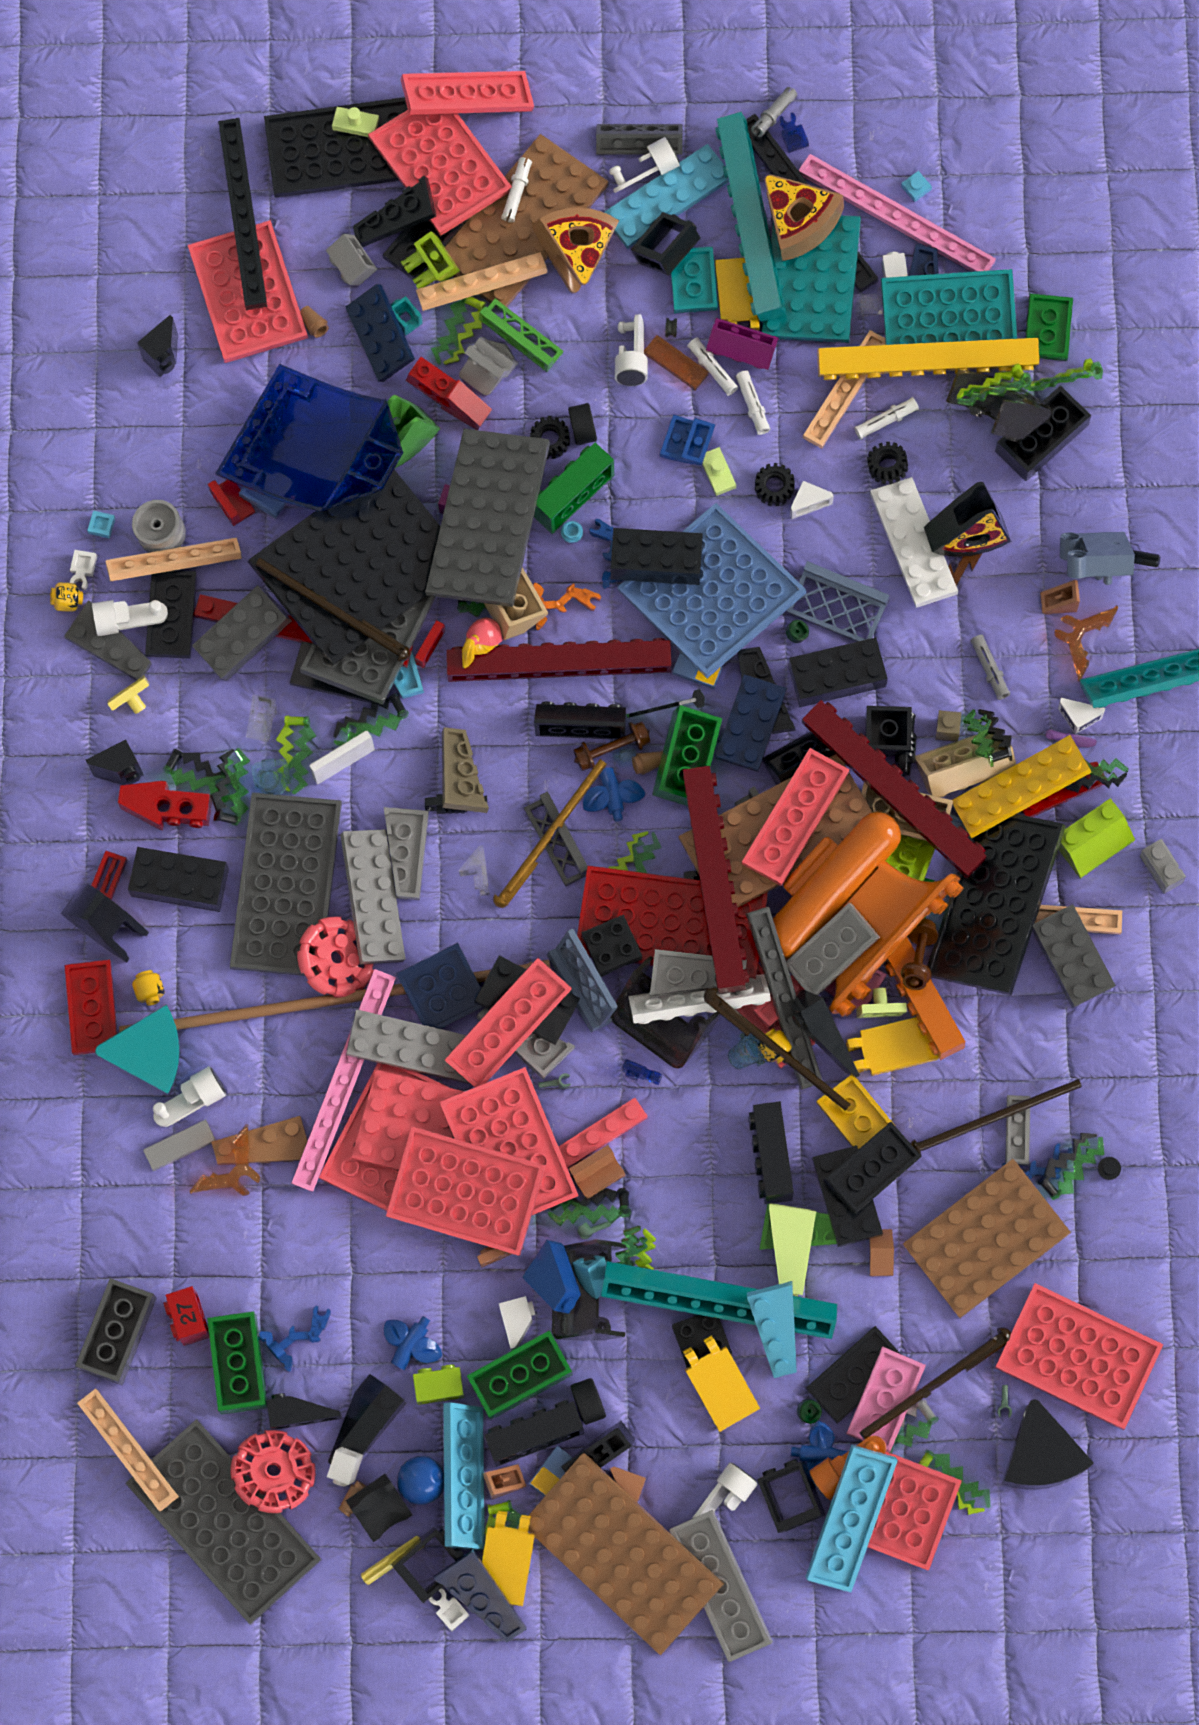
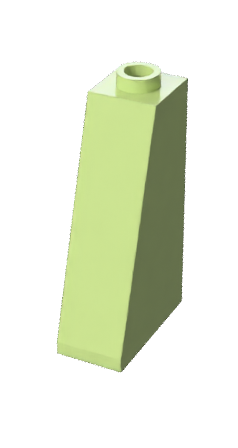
M770 1203L769 1213L778 1282L782 1284L792 1281L793 1296L803 1295L816 1210Z

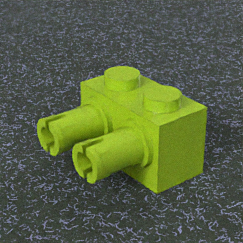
M432 231L414 243L417 248L415 253L401 261L408 273L423 262L427 263L428 270L412 279L418 289L428 286L435 280L440 282L446 281L460 272L438 236Z

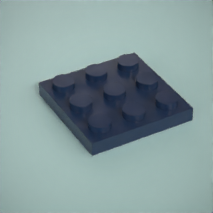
M458 942L396 973L422 1025L441 1029L482 1008V1006L474 1003L481 990V986Z

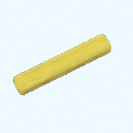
M415 1536L361 1573V1578L365 1584L370 1585L393 1569L391 1563L416 1543L420 1537Z

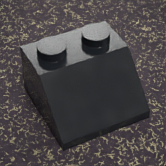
M171 315L137 342L143 361L159 377L171 372L177 360L178 333Z
M867 706L865 713V736L870 741L868 745L874 750L878 748L886 757L911 752L912 707Z
M126 739L86 759L93 776L103 780L125 785L127 783L134 784L143 776L139 763Z

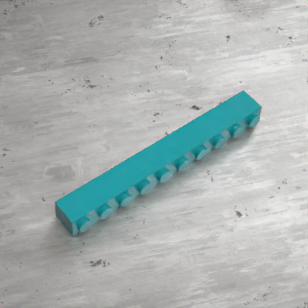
M738 112L717 118L718 127L715 128L718 140H721L722 143L719 151L726 163L723 166V171L726 179L729 178L730 185H727L729 197L733 198L734 202L731 205V210L734 218L737 217L738 224H735L737 236L741 237L742 243L739 244L741 256L745 257L746 263H743V270L745 276L749 277V283L746 285L749 295L753 297V302L750 303L753 315H757L760 321L763 322L784 316L786 311L748 124L743 113Z
M607 1261L601 1297L756 1325L747 1299V1292L759 1289ZM793 1296L795 1333L832 1339L837 1322V1304Z

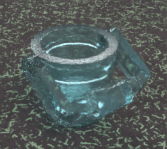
M265 759L254 763L251 767L255 789L259 788L264 794L281 795L287 788V784H291L288 763L285 759ZM283 765L284 773L280 769L273 767Z
M741 1033L739 1035L741 1038L739 1042L728 1052V1059L736 1069H743L752 1064H756L759 1067L767 1062L757 1047L760 1041L750 1033L748 1037Z

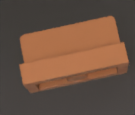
M609 1145L569 1168L573 1180L586 1199L625 1176L624 1170L617 1162Z

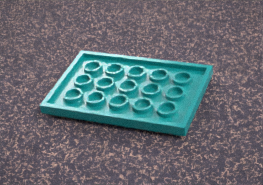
M841 215L834 229L822 243L801 256L782 261L773 224L771 242L786 315L763 321V333L787 340L849 343L861 216Z
M1012 269L881 278L886 345L1017 339Z

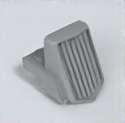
M480 337L474 345H470L465 351L469 358L461 369L459 376L476 390L487 396L493 392L503 378L509 376L519 362L515 360L506 344L489 341L485 337Z

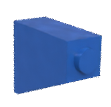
M546 1240L522 1278L554 1311L569 1314L575 1307L581 1293L564 1245L559 1242Z

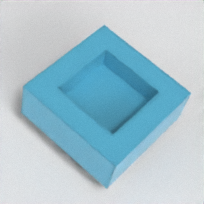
M919 171L901 183L903 190L914 202L932 189L930 183Z
M93 511L87 530L88 534L110 539L116 519L115 515Z

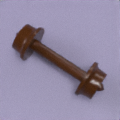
M642 721L635 724L629 722L628 725L631 733L590 751L586 743L582 742L580 747L573 750L576 757L574 762L584 771L593 769L595 766L594 758L632 742H635L639 750H643V746L651 743L649 737L650 730L645 727Z
M925 918L908 935L909 939L917 944L914 962L905 964L901 969L903 984L911 990L923 989L931 979L932 974L931 970L923 964L925 947L935 944L938 940V932L935 923Z

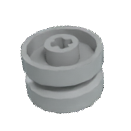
M151 500L144 503L136 510L132 519L133 532L141 547L147 553L179 548L185 540L186 529L177 509L171 503L164 500Z

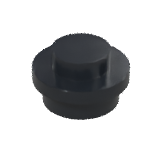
M1105 1157L1098 1164V1173L1103 1179L1114 1180L1121 1172L1120 1162L1113 1157Z

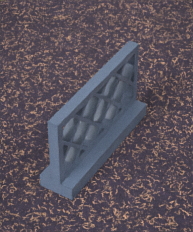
M807 561L799 583L803 586L806 578H809L816 582L818 589L806 593L799 599H806L809 606L808 610L803 612L793 609L794 603L787 609V613L857 642L871 639L885 607H887L890 595ZM833 588L839 597L826 602L822 591ZM820 592L824 603L812 608L808 596ZM850 596L855 597L859 606L847 610L843 599ZM841 601L845 612L832 616L828 605ZM872 604L880 608L877 616L867 619L864 607ZM826 606L830 618L822 621L816 619L813 611ZM861 609L865 620L853 625L849 613ZM846 615L850 626L844 629L837 628L834 619ZM874 620L873 625L871 627L869 622ZM867 623L870 631L867 639L857 636L854 628Z
M570 929L565 933L556 949L547 953V957L558 976L572 988L570 993L580 998L576 1008L590 1032H593L612 1022L611 1016L618 1006L574 929Z

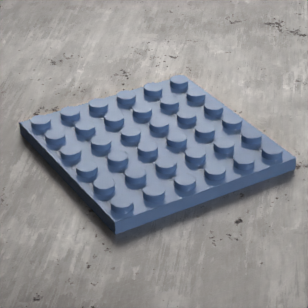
M717 503L682 531L703 533L700 585L625 580L617 587L618 591L667 640H670V643L706 678L710 677L806 594V589Z

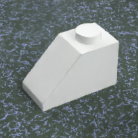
M526 1296L499 1303L511 1351L519 1347L532 1324L531 1316L536 1315L532 1301L527 1302Z

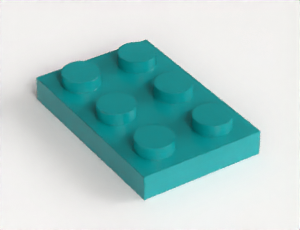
M713 247L692 248L671 272L674 313L718 310Z

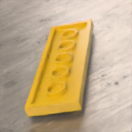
M1071 735L952 799L953 806L972 839L1092 772Z

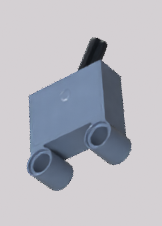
M1067 532L1060 535V558L1067 560V576L1070 578L1095 577L1096 580L1103 579L1105 585L1112 584V576L1134 575V564L1158 567L1161 557L1159 554L1132 550L1125 532Z

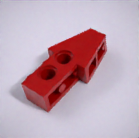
M423 357L419 358L405 380L440 404L441 409L475 430H479L492 411L484 401L459 379L457 381Z
M166 781L120 785L118 804L122 810L159 830H163L164 822L171 826H180L181 823L189 824L192 828H202L203 826H209L212 799L210 794L169 790ZM168 804L170 808L166 812H160L159 808L161 805ZM184 807H192V811L190 813H181V810Z

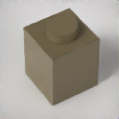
M939 710L935 740L958 741L961 712Z

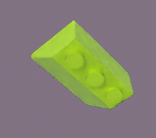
M1110 798L1065 829L1059 846V852L1081 879L1133 843L1135 838L1125 816Z

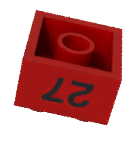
M193 1286L165 1295L167 1301L163 1302L167 1316L173 1319L174 1324H170L173 1337L186 1346L210 1338L201 1302Z

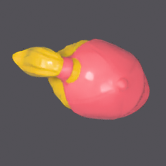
M480 618L467 630L462 649L463 668H467L473 662L474 655L486 654L504 641L499 624L492 618Z

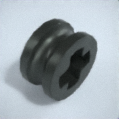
M666 318L665 337L672 335L673 338H676L677 318H674L672 321Z

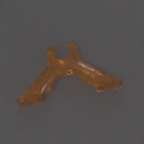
M1117 605L1112 609L1083 620H1078L1070 615L1063 616L1061 620L1074 629L1071 633L1055 629L1054 634L1056 638L1069 645L1078 682L1083 678L1090 663L1086 659L1088 652L1084 651L1081 639L1088 631L1094 629L1100 631L1102 626L1109 627L1118 610Z
M245 1124V1127L233 1139L235 1147L231 1152L235 1154V1167L231 1172L221 1175L213 1172L208 1177L202 1175L198 1182L190 1189V1194L232 1187L240 1195L247 1196L250 1192L240 1184L239 1178L246 1175L255 1182H260V1175L249 1166L248 1124Z

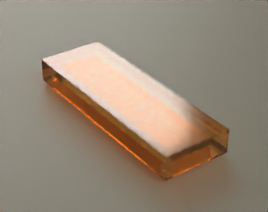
M658 335L654 337L644 350V354L695 391L709 375L706 369Z

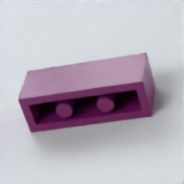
M716 318L706 350L715 355L732 358L736 362L751 364L758 369L769 370L779 338Z

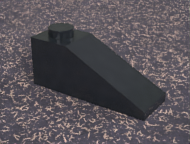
M285 1393L274 1394L271 1396L272 1399L266 1400L270 1428L272 1430L342 1419V1414L338 1410L292 1396H286Z
M621 1420L598 1436L561 1467L566 1473L575 1461L585 1453L601 1468L633 1445L635 1438Z

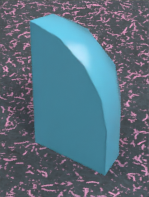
M594 1256V1260L587 1261L580 1258L573 1262L576 1276L584 1290L597 1300L601 1296L606 1268L605 1257Z

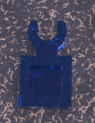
M793 112L790 113V122H786L783 116H780V126L785 129L781 131V135L788 153L809 146V141L802 124L795 125L796 116Z
M625 1059L622 1066V1072L626 1073L625 1076L632 1080L638 1081V1078L645 1079L656 1085H659L661 1081V1073L647 1069L646 1066Z

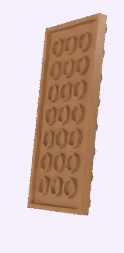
M540 134L521 156L526 158L524 167L527 159L532 161V165L527 176L528 184L524 186L515 221L508 222L510 213L506 221L501 218L509 193L471 216L445 247L460 270L453 277L463 276L541 252L545 262L549 257L531 226L539 218L557 210L578 207L590 208L608 187L609 181ZM519 161L505 175L510 185H512L511 178L516 172ZM530 279L478 295L489 303L497 299L508 307Z
M836 755L829 758L846 767L844 762ZM850 772L787 878L824 837L831 838L839 845L863 817L872 813ZM792 777L718 815L723 816L724 829H721L722 838L726 837L728 851H724L725 859H730L732 872L728 873V879L734 883L735 894L731 895L732 903H737V907L780 886L742 865V861ZM691 829L679 835L678 838L698 872Z
M585 1453L575 1461L528 1515L531 1516L529 1532L535 1534L537 1540L659 1655L665 1652L724 1585L720 1579Z

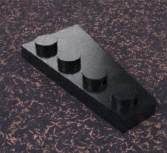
M425 175L418 179L419 182L413 187L409 186L402 191L403 194L399 197L387 201L385 206L378 212L376 210L353 226L355 237L362 247L437 217L429 180Z
M760 647L741 649L737 652L741 679H743L744 675H748L776 684ZM783 702L772 734L795 731V726Z

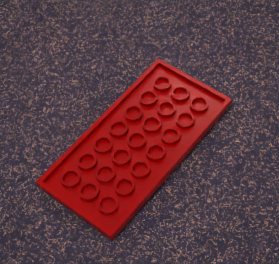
M587 866L577 936L590 958L592 957L581 932L623 914L642 954V960L635 962V964L653 966L655 949L712 956L700 880ZM768 892L738 907L739 916L735 917L736 925H740L742 931V938L738 939L739 946L744 947L747 960L746 969H748L749 978L756 979L759 956L746 913L766 907Z

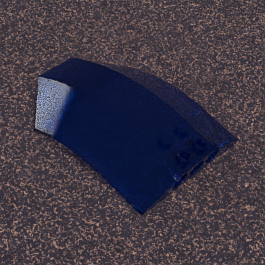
M279 364L215 474L278 501L306 509L325 511L381 491L404 452L386 398L379 399L351 392Z

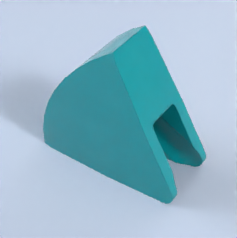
M166 1004L96 1047V1054L156 1088L169 1093L179 1063V1038L173 1016Z

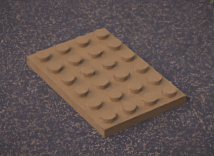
M1012 1159L910 1237L903 1245L961 1319L1070 1235L1071 1232L1016 1161Z

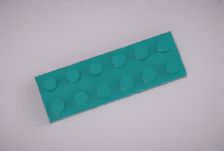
M1199 649L1080 679V686L1092 707L1102 708L1108 704L1126 702L1135 697L1148 696L1159 691H1168L1182 685H1191L1199 681Z

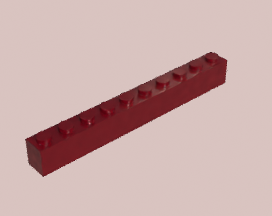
M654 638L652 641L632 639L630 642L609 640L608 643L587 641L585 644L564 642L563 645H554L547 642L542 643L541 646H532L531 644L524 643L518 645V647H509V645L501 644L486 654L474 655L473 662L467 668H463L462 646H455L446 650L448 682L671 673L670 640L664 638Z
M820 700L802 719V724L967 879L986 859L984 854L986 850L978 842L973 843L967 838L969 834L961 826L957 828L951 823L953 819L944 810L940 812L934 807L936 803L928 795L924 797L919 793L918 790L920 788L911 779L907 781L902 777L903 772L895 764L890 765L885 761L887 757L878 748L874 750L868 745L870 743L868 738L862 733L857 734L852 729L854 726L845 717L841 719L836 714L837 710L829 702L825 704Z
M710 766L684 769L683 779L718 994L746 990V983L750 981L748 969H743L742 961L746 960L744 947L739 946L738 939L742 938L741 926L736 925L735 917L739 916L737 903H732L731 895L735 894L733 881L728 879V873L732 872L730 859H725L724 851H728L726 837L722 838L721 829H724L723 816H718L717 808L721 807L719 794H714L713 786H717L716 773H711Z

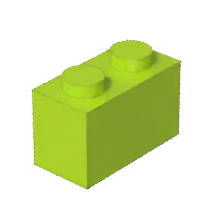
M454 1364L441 1366V1370L432 1371V1368L419 1369L417 1374H413L418 1405L465 1398L460 1367L455 1368Z

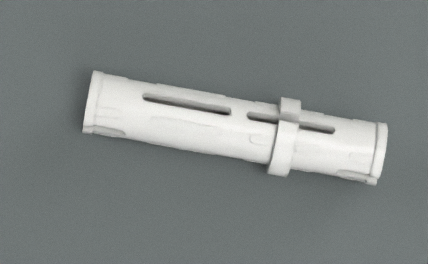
M521 157L518 160L516 172L511 178L512 188L501 216L504 221H506L509 213L508 222L515 221L524 186L528 184L527 176L532 165L530 159H527L525 167L523 165L526 158Z
M698 337L689 342L687 347L698 358L700 366H704L714 380L726 392L727 396L732 395L738 389V385L734 383L715 360L714 354L706 350V347Z
M741 371L735 377L748 406L749 418L753 420L758 435L766 434L771 430L765 417L766 411L759 402L749 371Z
M911 397L897 406H890L889 410L855 426L854 429L858 438L861 440L895 421H902V418L919 410L918 404Z

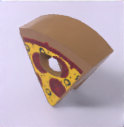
M767 175L765 177L767 198L782 261L801 256L822 243L841 217L844 209L843 195L775 175Z
M578 207L551 212L539 218L531 227L571 293H577L582 285H586L589 282L619 220L598 210Z

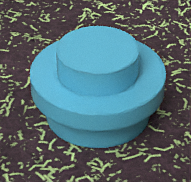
M575 521L566 522L561 528L562 538L568 543L578 542L583 536L582 526Z

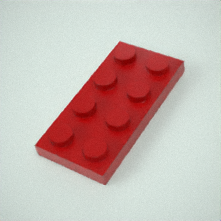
M110 959L64 965L73 1055L96 1053V1047L117 1034Z

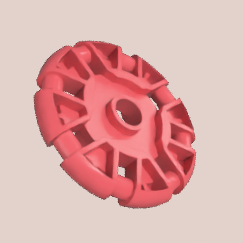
M341 917L320 919L316 925H310L300 939V951H297L300 972L306 976L307 983L323 995L330 994L334 998L346 997L358 989L362 990L371 979L374 971L373 964H364V968L358 967L360 962L358 949L353 943L356 940L352 920H341ZM338 928L344 929V934H337ZM322 931L326 936L323 939L320 938L319 934ZM310 947L315 949L314 955L309 953ZM332 952H337L340 954V963H334L332 961ZM313 966H315L316 970L319 972L318 975H315V973L311 969ZM351 976L354 982L349 983L346 978ZM329 978L335 980L334 986L329 985Z
M265 1430L263 1434L257 1435L255 1433L239 1445L237 1455L232 1458L230 1474L231 1480H234L236 1485L234 1489L247 1505L250 1506L252 1504L258 1507V1511L282 1513L284 1509L289 1508L291 1510L308 1497V1491L314 1485L316 1469L315 1463H312L310 1458L312 1454L300 1439L288 1436L287 1432ZM267 1442L269 1447L262 1449L261 1444ZM282 1444L291 1447L288 1453L280 1449ZM247 1455L254 1457L252 1462L245 1460ZM296 1460H301L303 1466L297 1467ZM271 1465L277 1466L280 1474L271 1476L267 1472V1467ZM249 1474L251 1481L245 1483L243 1477ZM295 1479L301 1481L300 1487L294 1485ZM257 1491L266 1495L264 1499L255 1496ZM285 1492L286 1499L279 1500L278 1494Z

